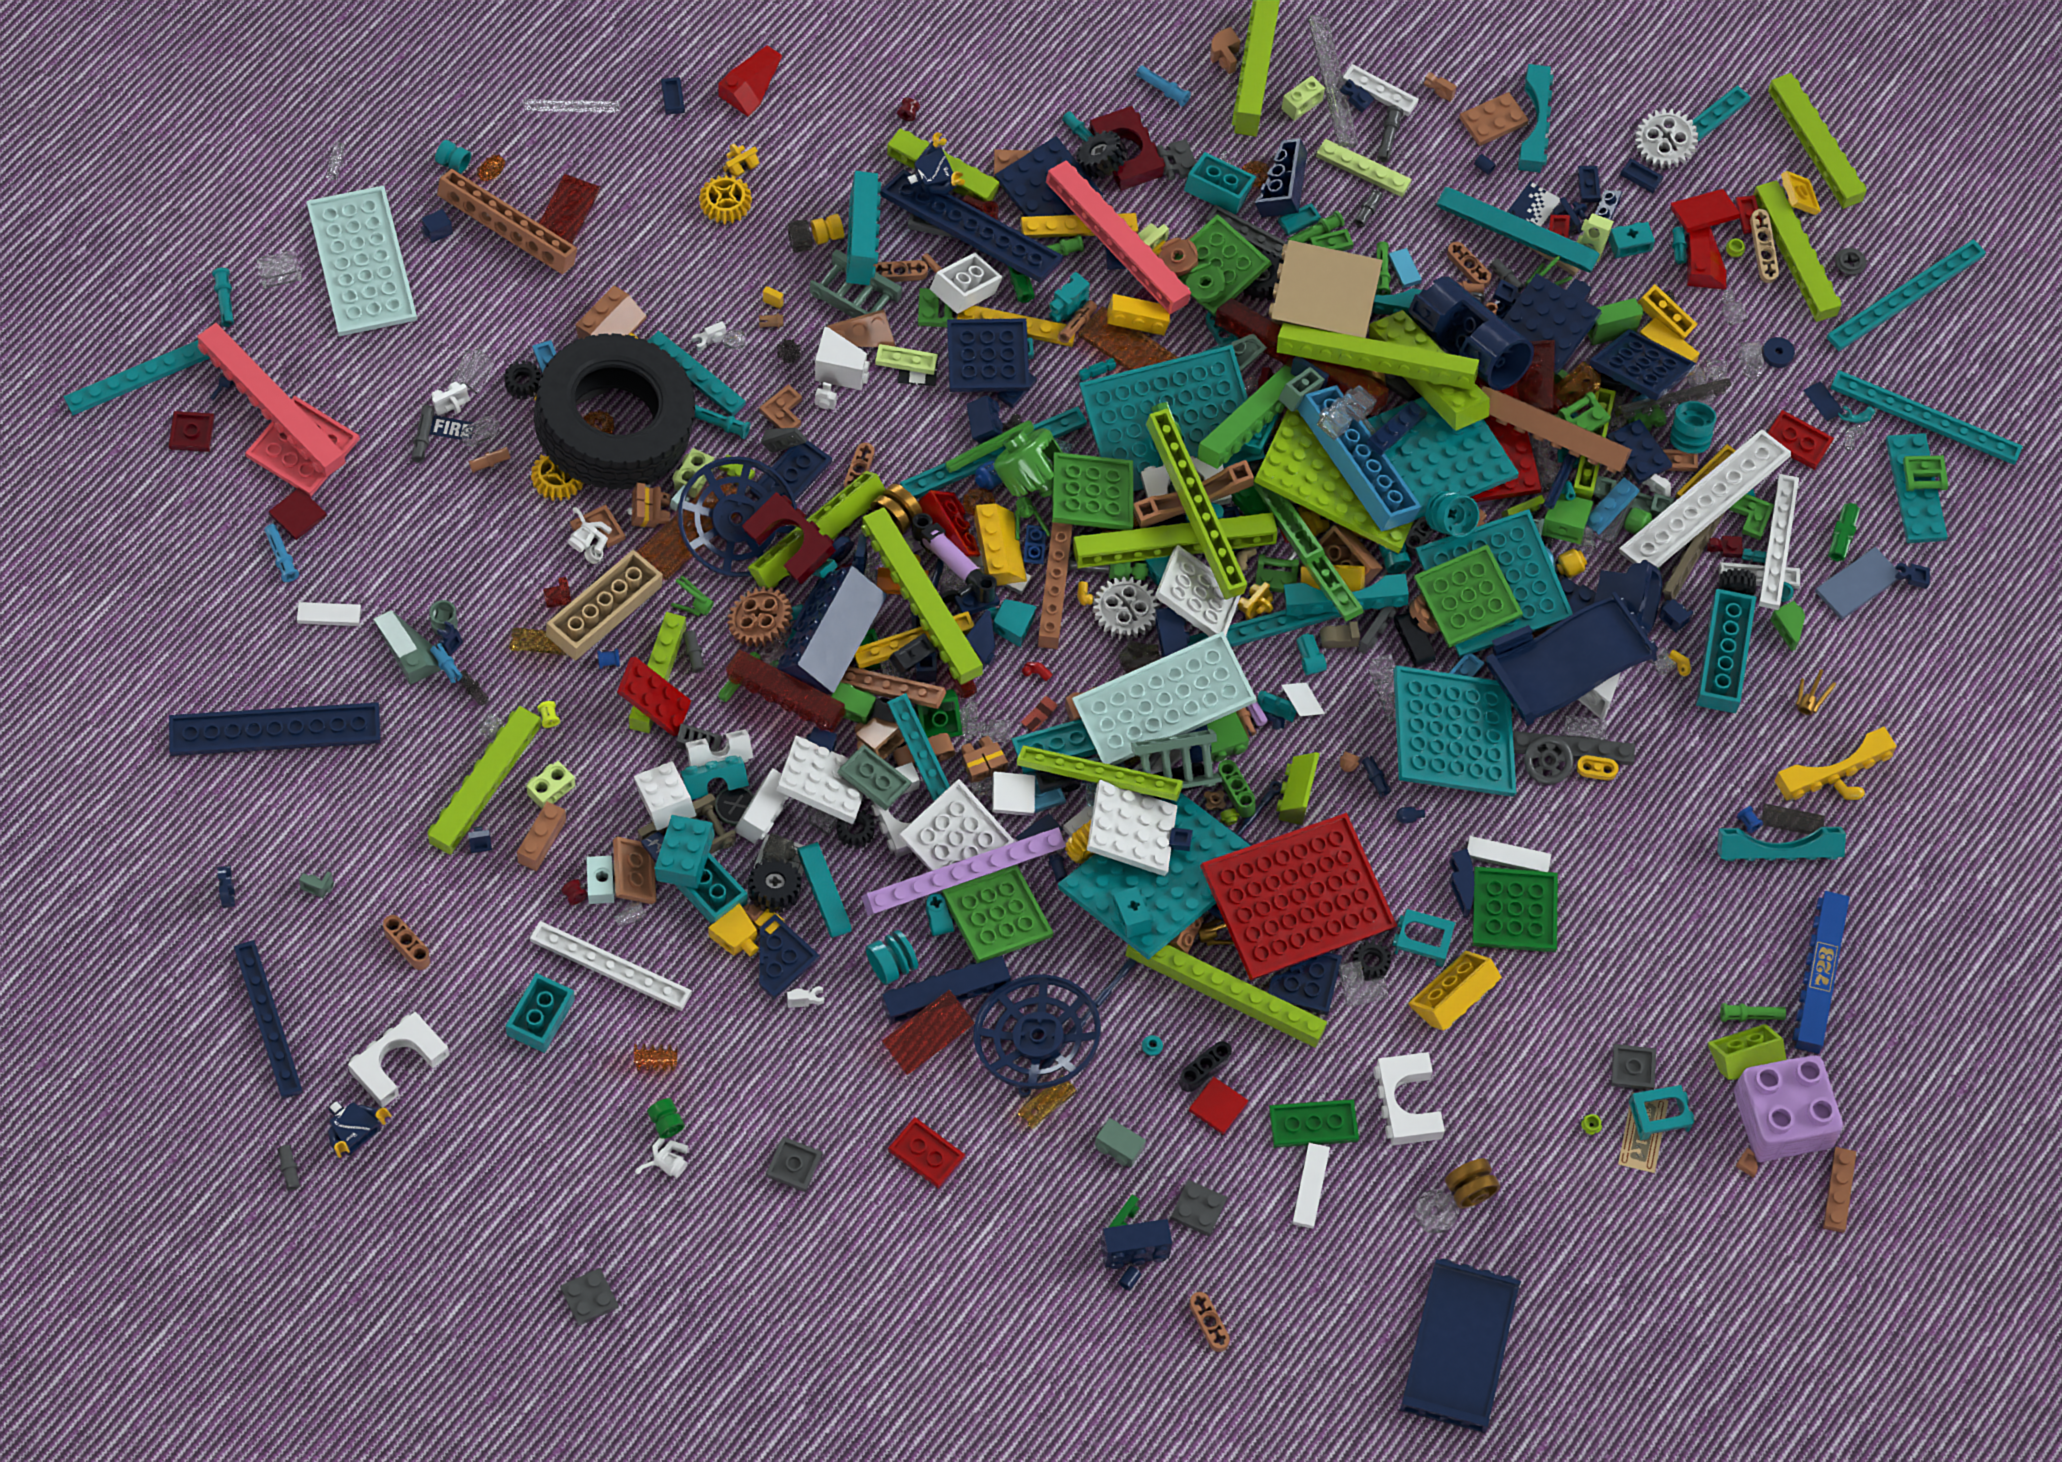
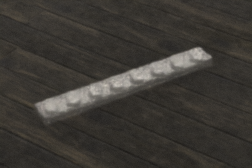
M1311 15L1308 18L1338 146L1355 148L1358 145V140L1347 95L1342 94L1339 90L1344 83L1328 17Z

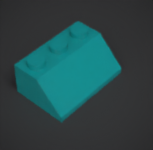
M1204 152L1189 172L1184 191L1236 215L1243 206L1256 176Z

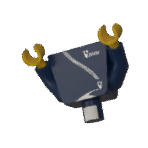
M936 132L933 135V142L926 147L915 162L916 174L907 177L911 188L921 184L927 194L946 195L957 186L956 184L960 186L965 184V180L960 178L963 174L958 171L953 173L942 148H939V145H945L947 142L946 138H942L939 141L942 133Z
M337 1101L329 1107V1111L334 1116L329 1121V1144L336 1151L338 1158L342 1157L341 1153L344 1151L349 1156L381 1131L378 1121L385 1125L384 1118H391L392 1115L386 1108L377 1109L351 1103L344 1108Z

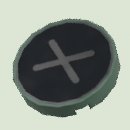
M744 787L722 790L716 797V815L723 823L736 827L754 795Z

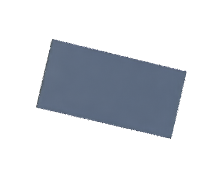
M1874 547L1817 587L1815 592L1843 620L1897 582L1898 579L1895 578V575L1899 571Z

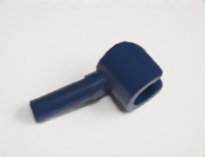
M224 375L221 376L219 385L210 396V399L214 401L223 387L230 389L233 385L232 380L229 381Z
M1263 711L1269 721H1273V729H1284V717L1273 716Z

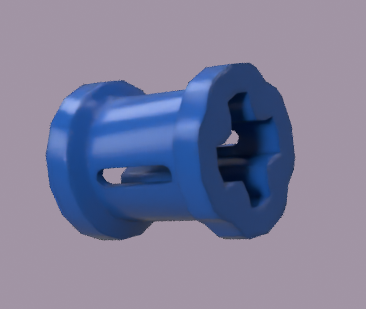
M615 648L614 651H597L599 669H603V666L612 665L620 667L618 648Z
M1752 806L1744 808L1737 814V819L1744 823L1749 834L1755 832L1763 825V821L1759 820L1754 814Z

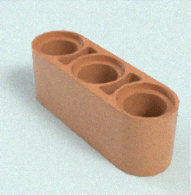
M947 733L928 738L938 762L950 759L956 754ZM907 745L893 752L898 767L912 762L915 770L918 769Z
M396 915L387 916L383 921L386 938L415 969H426L430 965L428 948L401 918ZM391 926H397V927H398V928L395 929V930H389V929H388V928L391 927ZM405 940L411 941V943L408 945L402 944V942ZM418 955L425 956L423 959L420 960L415 958Z

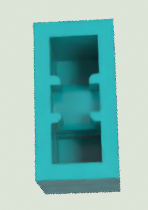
M1636 222L1628 226H1617L1611 229L1608 238L1615 259L1652 252L1655 243L1648 222Z
M1138 887L1113 893L1114 908L1126 937L1130 938L1151 932V923L1154 922L1151 910H1147L1145 895L1140 894Z

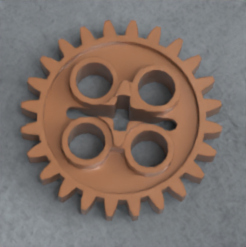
M762 587L761 591L755 588L752 594L747 591L746 597L740 595L741 601H734L736 607H731L730 611L732 614L727 615L730 620L727 624L735 640H739L742 645L746 642L748 647L754 643L757 648L761 642L764 646H766L768 640L774 643V637L780 639L779 633L787 632L785 627L791 626L789 620L793 619L791 615L793 609L789 599H787L785 594H781L779 589L774 591L773 587H771L767 591L765 587Z

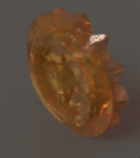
M494 154L490 158L486 157V160L480 162L481 166L477 168V176L482 181L496 178L505 167L504 158Z
M1250 161L1242 167V170L1252 175L1253 173L1260 174L1259 178L1256 177L1252 188L1258 187L1260 189L1266 183L1267 173L1270 169L1267 164L1261 161Z
M598 409L595 412L590 411L587 416H584V420L592 427L609 434L613 432L614 420L607 411L602 412ZM595 419L598 420V422H602V429L598 425H595Z
M977 487L973 490L969 489L968 493L964 494V509L967 513L974 516L976 500L982 497V502L979 505L995 504L993 493L987 491L986 488L980 489Z

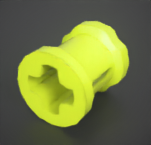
M545 701L537 706L538 711L541 712L543 719L541 724L544 728H551L560 723V719L555 712L556 704L554 701Z

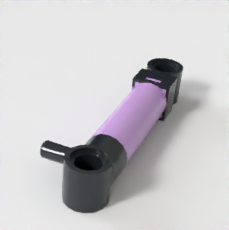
M925 513L915 515L912 520V537L916 541H920V545L928 553L933 551L967 584L957 591V595L962 598L974 591L975 597L979 602H992L996 597V579L991 575L984 574L945 536L946 531L938 523L933 524L931 516Z

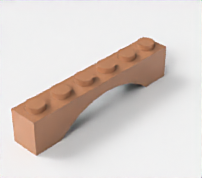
M1244 460L1226 467L1216 475L1202 481V484L1210 502L1253 486L1254 476L1247 461ZM1177 492L1151 496L1133 503V512L1140 528H1146L1185 513Z

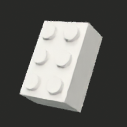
M973 253L938 271L930 290L958 314L994 295L1003 277L980 256Z
M673 761L634 776L639 795L657 831L668 827L671 815L687 818L696 816L691 797Z
M773 768L762 781L734 829L737 834L754 844L759 838L763 840L765 835L768 834L774 824L773 821L778 817L785 801L789 798V796L776 791L781 773Z

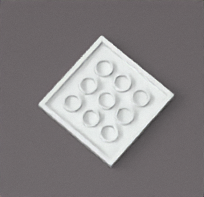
M1179 545L1172 551L1155 597L1161 603L1166 604L1209 637L1222 631L1226 636L1241 596L1225 600L1211 568Z
M795 736L776 791L851 824L856 819L863 798V793L837 773L839 768L848 760L847 757L832 751L829 752L825 747H819L807 739Z
M960 779L956 780L898 834L930 871L1014 842V839Z
M1099 780L1096 787L1087 851L1165 876L1169 868L1171 854L1169 840L1172 827L1174 828L1177 805L1147 795H1141L1138 792L1121 789L1106 781Z

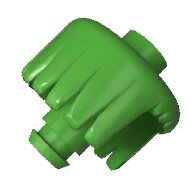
M1046 428L1037 429L1027 435L1023 429L1013 433L1004 440L1003 444L1006 449L996 458L994 470L1013 496L1021 497V494H1028L1025 487L1030 492L1039 490V495L1044 498L1051 495L1054 473L1051 470L1053 466L1048 458L1052 461L1054 452L1063 453L1053 438V434Z

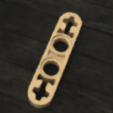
M1757 209L1750 217V224L1759 275L1763 282L1772 283L1778 277L1779 269L1770 218L1765 210ZM1758 215H1760V218H1764L1761 222V228H1759V219H1756ZM1765 233L1768 240L1761 241L1758 238V234ZM1768 251L1771 254V258L1768 260L1764 259L1761 256V252ZM1768 264H1770L1769 272L1773 273L1771 277H1769V274H1765L1768 270Z

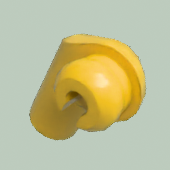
M1084 581L1078 582V601L1083 606L1093 604V595L1087 594L1088 583Z
M1673 649L1668 658L1677 663L1680 675H1689L1691 672L1689 658Z
M1841 779L1833 785L1845 800H1859L1865 795L1862 787H1847Z

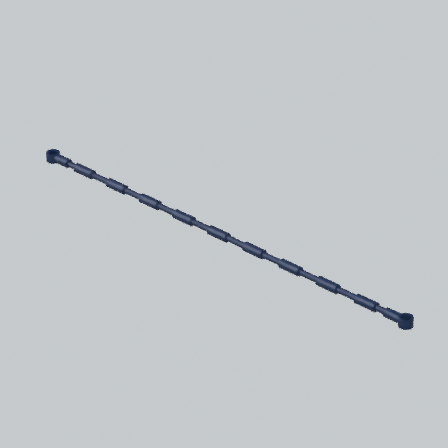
M1273 781L1270 784L1269 791L1260 800L1261 803L1257 806L1254 815L1245 818L1242 822V826L1236 832L1238 835H1241L1246 828L1250 827L1260 815L1262 808L1267 806L1275 795L1280 794L1282 788L1280 782ZM1277 786L1279 790H1274L1272 787ZM1132 958L1127 960L1118 971L1115 979L1094 1000L1097 1008L1104 1003L1112 993V989L1122 977L1124 978L1137 961ZM1090 1010L1082 1018H1079L1082 1028L1085 1026L1087 1019L1092 1015ZM1075 1024L1067 1034H1076ZM1063 1043L1058 1052H1061L1068 1043ZM1052 1057L1045 1059L1040 1069L1050 1068L1055 1060ZM1038 1075L1037 1082L1041 1079V1075ZM1019 1088V1095L1021 1097L1027 1098L1031 1095L1032 1089H1028L1027 1093H1023L1021 1091L1022 1088Z

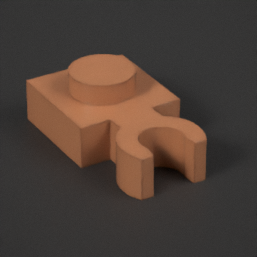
M1428 72L1423 84L1435 89L1434 93L1440 98L1451 102L1455 96L1457 86L1442 77L1438 79L1433 73Z

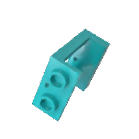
M1407 909L1405 916L1400 915L1397 927L1401 928L1400 934L1395 933L1392 944L1396 946L1394 954L1397 955L1400 949L1435 959V965L1443 967L1456 922ZM1414 922L1444 930L1440 948L1408 938L1405 934V927L1409 923Z
M1682 1085L1632 1094L1629 1105L1640 1141L1649 1139L1650 1135L1654 1133L1685 1128L1686 1132L1690 1131L1694 1123V1115L1692 1111H1689L1687 1105L1688 1095L1685 1091L1683 1092ZM1676 1098L1680 1112L1679 1116L1649 1121L1644 1103Z

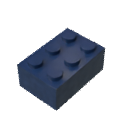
M1168 1219L1103 1228L1101 1249L1105 1268L1119 1269L1128 1264L1139 1266L1148 1261L1159 1263L1170 1257L1172 1238Z

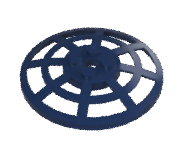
M740 456L714 460L699 469L690 478L681 493L677 512L681 538L692 556L711 571L729 577L752 576L750 571H731L732 560L738 561L755 556L757 558L761 557L764 554L763 551L771 544L776 532L789 534L796 526L785 525L779 527L761 546H758L744 531L742 525L776 492L779 495H786L792 502L791 506L796 510L797 505L791 489L781 475L758 460ZM727 464L743 465L740 477H725L716 481L711 471L715 467ZM751 467L767 474L779 487L768 493L760 484L748 479ZM704 474L709 486L701 493L696 504L685 501L692 485ZM728 483H739L737 493L725 496L720 486ZM746 486L752 487L763 497L754 502L745 496ZM711 491L714 492L719 501L713 509L702 506ZM683 509L694 513L695 528L699 537L692 542H689L684 529ZM733 513L740 515L741 522L739 524L732 522L731 515ZM700 515L711 517L713 529L705 534L701 527ZM718 535L727 541L725 552L717 549L709 540ZM746 542L752 550L745 554H733L735 543ZM704 544L712 553L724 558L723 569L706 562L694 549Z
M1028 975L1007 982L986 999L976 1016L973 1039L981 1063L994 1077L1018 1088L1044 1089L1070 1080L1089 1064L1099 1046L1101 1021L1094 1001L1077 984L1054 975ZM1039 985V997L1027 998L1013 1004L1006 996L1008 993L1021 987ZM1048 985L1064 988L1077 995L1078 998L1069 1006L1058 999L1047 997ZM1000 1001L1007 1010L999 1018L995 1030L982 1028L988 1012L995 1003ZM1084 1003L1093 1016L1094 1032L1083 1033L1081 1021L1076 1014ZM1038 1004L1037 1012L1024 1016L1019 1011L1026 1006ZM1047 1004L1056 1006L1064 1012L1056 1018L1052 1014L1046 1013ZM1012 1015L1017 1021L1013 1032L1002 1031L1004 1024ZM1070 1017L1075 1024L1076 1034H1064L1062 1025ZM1036 1033L1044 1034L1043 1038L1038 1040L1034 1039L1033 1035ZM981 1036L994 1038L995 1049L1000 1060L991 1065L983 1053ZM1001 1040L1013 1041L1016 1050L1006 1056L1001 1046ZM1094 1040L1093 1047L1086 1059L1078 1067L1074 1066L1071 1061L1078 1053L1082 1042ZM1075 1042L1072 1051L1066 1058L1058 1052L1063 1043ZM1021 1056L1032 1060L1030 1069L1020 1067L1014 1064L1013 1061ZM1052 1057L1058 1063L1050 1068L1039 1070L1040 1060ZM1008 1066L1016 1072L1029 1075L1028 1083L1008 1079L999 1074L997 1070ZM1061 1068L1069 1072L1067 1075L1056 1080L1037 1083L1038 1075L1050 1074Z

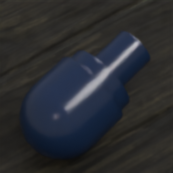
M1412 806L1401 807L1396 812V819L1403 824L1416 822V818H1425V809L1416 810Z

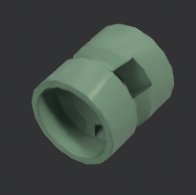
M440 600L431 606V628L436 635H438V628L441 630L445 629V621L453 624L455 629L458 628L454 604L446 600Z

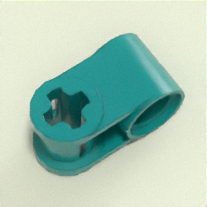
M938 893L931 894L926 901V913L932 936L954 932L952 918L948 912L944 897Z

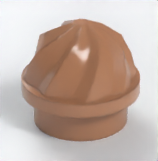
M1344 751L1343 756H1340L1341 768L1345 772L1354 771L1360 764L1358 763L1360 757Z

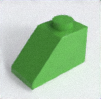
M1795 601L1780 607L1779 610H1774L1770 619L1791 651L1796 650L1805 619L1803 609Z

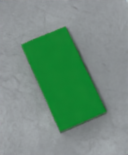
M1354 1099L1269 1105L1273 1148L1307 1146L1309 1143L1321 1145L1359 1142Z

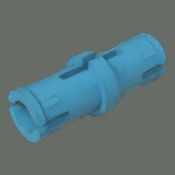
M437 644L438 649L434 645L430 652L438 661L439 668L444 670L451 683H456L454 678L459 681L462 678V674L455 666L454 659L446 653L442 644Z

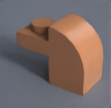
M1232 27L1218 32L1213 37L1210 50L1212 63L1219 61L1220 66L1223 69L1225 68L1228 74L1236 71L1237 60L1233 54L1239 52L1240 39Z

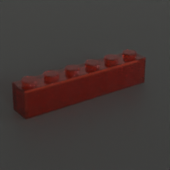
M740 649L726 667L727 677L732 683L746 687L753 694L758 693L768 702L779 704L785 711H792L798 714L801 719L815 723L822 730L833 732L846 714L844 703Z

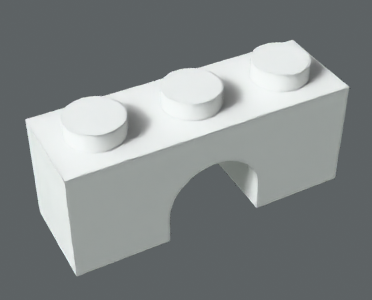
M744 729L726 733L727 744L719 752L709 750V745L705 738L686 742L689 766L699 767L709 761L719 762L733 755L741 756L744 763L748 762V759L753 758L748 732Z

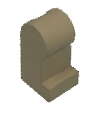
M1357 621L1349 622V625L1325 626L1319 630L1323 648L1358 647L1360 633Z

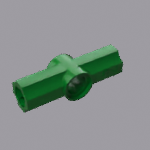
M1007 265L1010 273V282L1014 287L1018 302H1030L1035 298L1030 278Z
M1844 503L1839 521L1836 522L1832 534L1833 540L1828 556L1833 561L1845 560L1849 544L1853 540L1857 528L1855 525L1860 512V508L1854 503Z

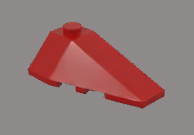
M766 45L731 70L718 83L719 97L749 117L761 105L763 96L769 88V83L778 68L782 55Z
M1711 227L1688 232L1687 286L1726 289L1727 271Z
M930 490L918 502L922 513L931 516L933 524L938 523L946 531L945 536L967 557H979L981 554L975 537L968 531L971 526L969 522L964 520L963 516L966 513L954 492Z

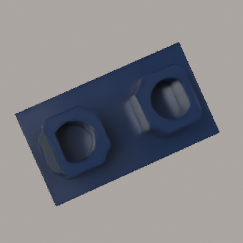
M1562 197L1559 199L1561 204L1552 210L1555 215H1570L1569 234L1576 230L1580 234L1583 230H1581L1582 224L1578 217L1580 216L1584 220L1587 217L1585 212L1588 207L1586 204L1579 205L1575 201L1572 203L1574 207L1572 209L1566 198Z

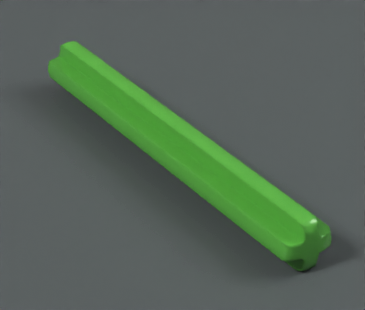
M1027 420L945 463L946 469L952 473L1003 447L1004 440L1021 429H1023L1025 434L1032 432L1034 425L1030 420Z

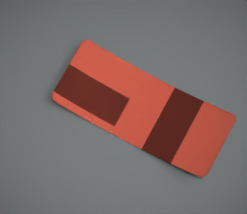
M1045 696L1021 723L1031 731H1035L1056 709L1058 704Z

